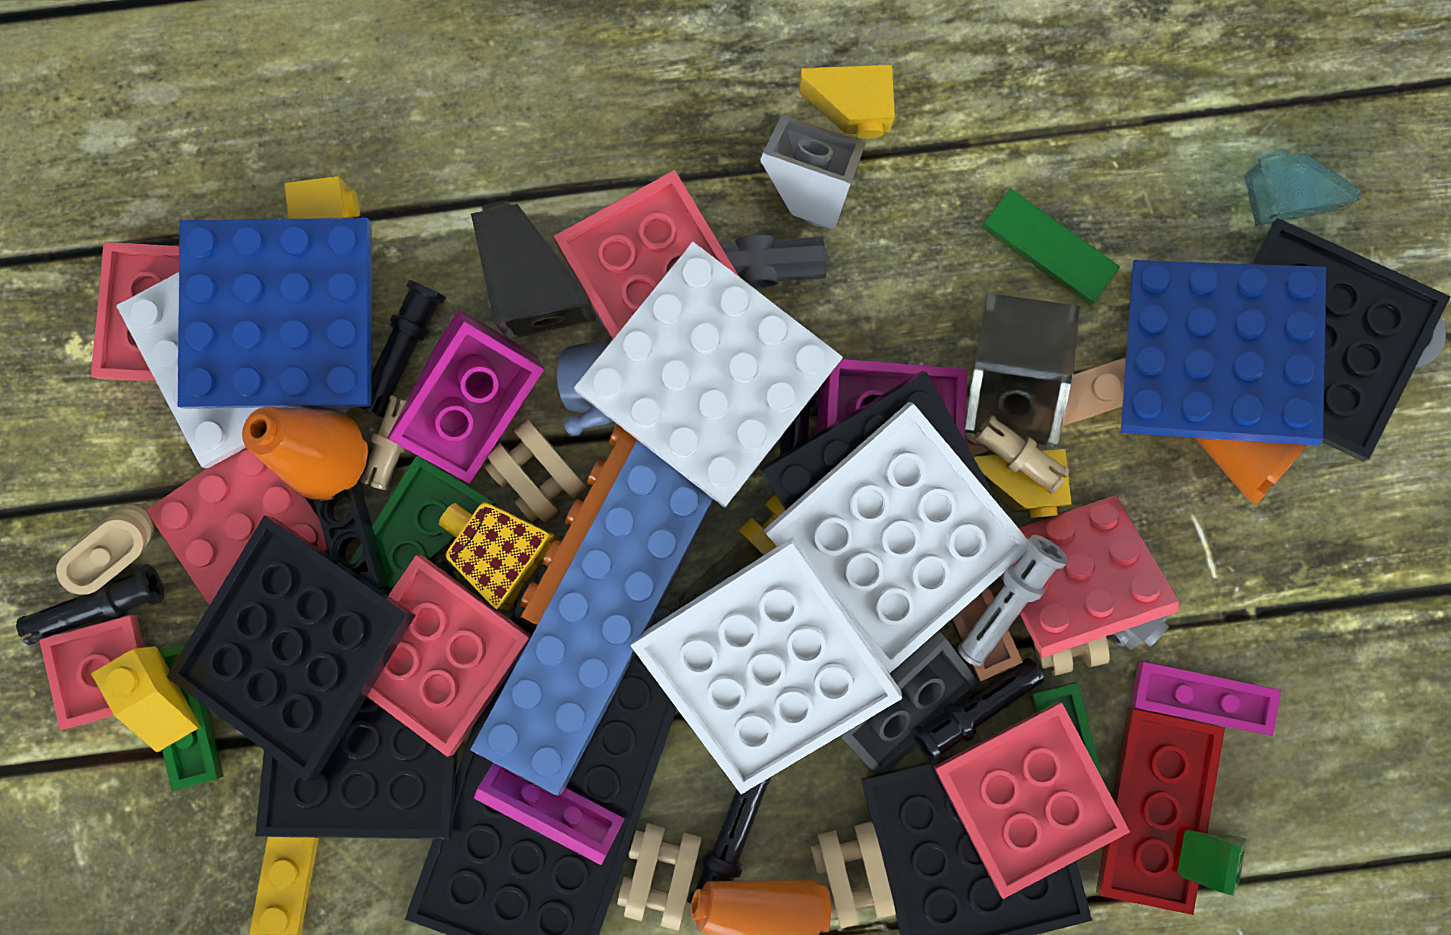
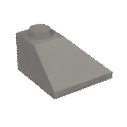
M782 114L763 151L760 161L793 216L802 218L812 226H825L835 230L866 143Z

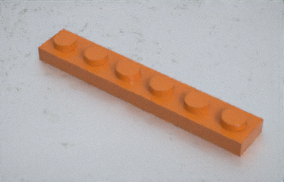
M618 424L609 440V443L614 445L606 461L599 459L589 475L587 483L592 485L587 497L584 502L577 499L567 515L565 524L569 525L570 528L563 541L554 540L544 557L542 565L548 568L540 583L532 581L521 599L519 606L525 609L521 617L537 627L637 442L635 437Z

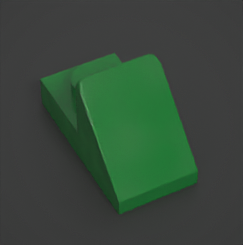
M1191 829L1186 830L1182 843L1178 874L1200 885L1234 896L1240 882L1247 839L1229 834L1223 838Z

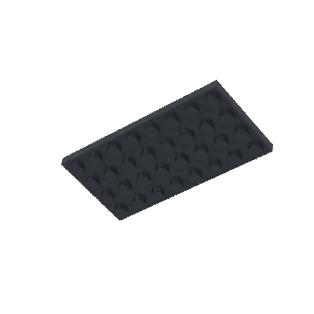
M540 565L521 592L511 619L531 635L536 627L521 617L525 609L519 605L532 581L540 583L548 568L544 565ZM660 606L650 627L675 611ZM635 654L565 787L625 819L602 865L474 799L477 788L493 762L470 749L514 670V666L472 728L456 773L452 840L433 839L404 920L446 935L600 934L677 710L676 706L637 654Z

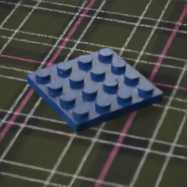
M368 218L180 220L177 407L183 409L372 406V222Z
M1133 260L1121 433L1320 446L1323 440L1326 267Z

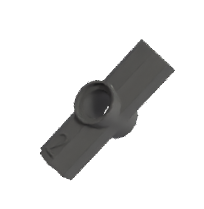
M749 235L736 239L735 243L720 244L739 277L754 289L777 285L778 281L826 277V254L823 237L775 240V237L770 235Z

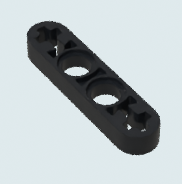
M360 480L349 490L344 489L332 496L335 498L331 500L314 499L329 555L354 573L359 574L361 578L377 589L389 595L390 587L372 529ZM348 497L351 502L350 514L343 521H337L334 517L335 504L341 498ZM359 539L363 545L362 556L354 564H349L345 558L346 547L351 541Z

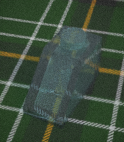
M1286 151L1266 154L1258 158L1259 163L1244 174L1255 226L1273 223L1276 218L1286 221L1343 210L1362 198L1360 188L1306 153L1288 157Z

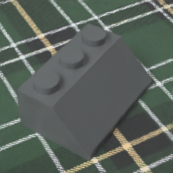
M939 631L889 673L900 688L902 699L840 735L876 775L891 770L917 745L912 736L911 728L916 725L923 727L943 713V707L948 703L956 702L961 704L981 685L948 640Z

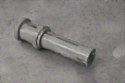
M1032 535L1027 541L1028 550L1016 566L1007 568L1003 578L1005 585L983 612L981 618L964 641L957 647L959 654L967 662L975 666L983 665L987 656L1008 631L1026 604L1039 600L1045 593L1043 586L1054 571L1062 569L1067 564L1068 557L1052 541L1039 535Z

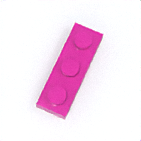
M1138 661L1130 707L1273 736L1281 690Z
M494 762L474 796V799L600 865H602L625 820L621 816L567 788L564 789L561 795L556 796Z

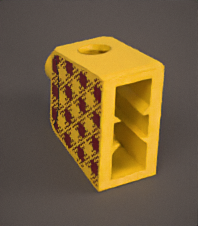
M486 502L480 504L473 515L457 503H453L445 510L439 520V526L456 537L447 550L445 557L490 605L498 610H509L542 564L554 540H559V537Z

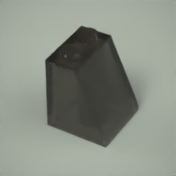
M508 201L491 202L484 205L482 211L471 213L494 324L506 337L515 339L596 321L594 310L586 293L517 203L510 205Z
M987 293L973 370L965 433L975 435L977 432L981 433L980 427L989 416L993 415L996 417V420L1024 439L1030 437L1037 444L1058 447L1073 378L1080 306Z

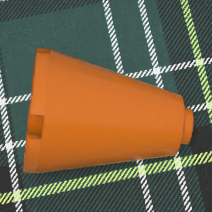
M261 407L248 416L242 430L244 445L253 455L296 493L313 500L328 501L335 498L332 496L344 489L349 490L352 488L365 469L368 455L367 441L362 439L359 430L361 427L357 421L345 413L333 409Z
M1195 438L1245 498L1255 505L1262 500L1273 484L1275 485L1307 447V445Z
M812 879L708 881L702 890L697 889L691 902L690 916L691 919L696 920L697 930L706 935H819L820 931L829 933L831 901L828 888Z

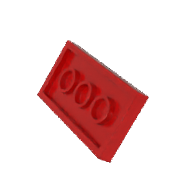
M1128 707L1112 798L1130 832L1103 847L1096 887L1097 894L1103 897L1194 915L1199 884L1181 877L1178 874V866L1185 831L1191 829L1208 833L1225 727Z

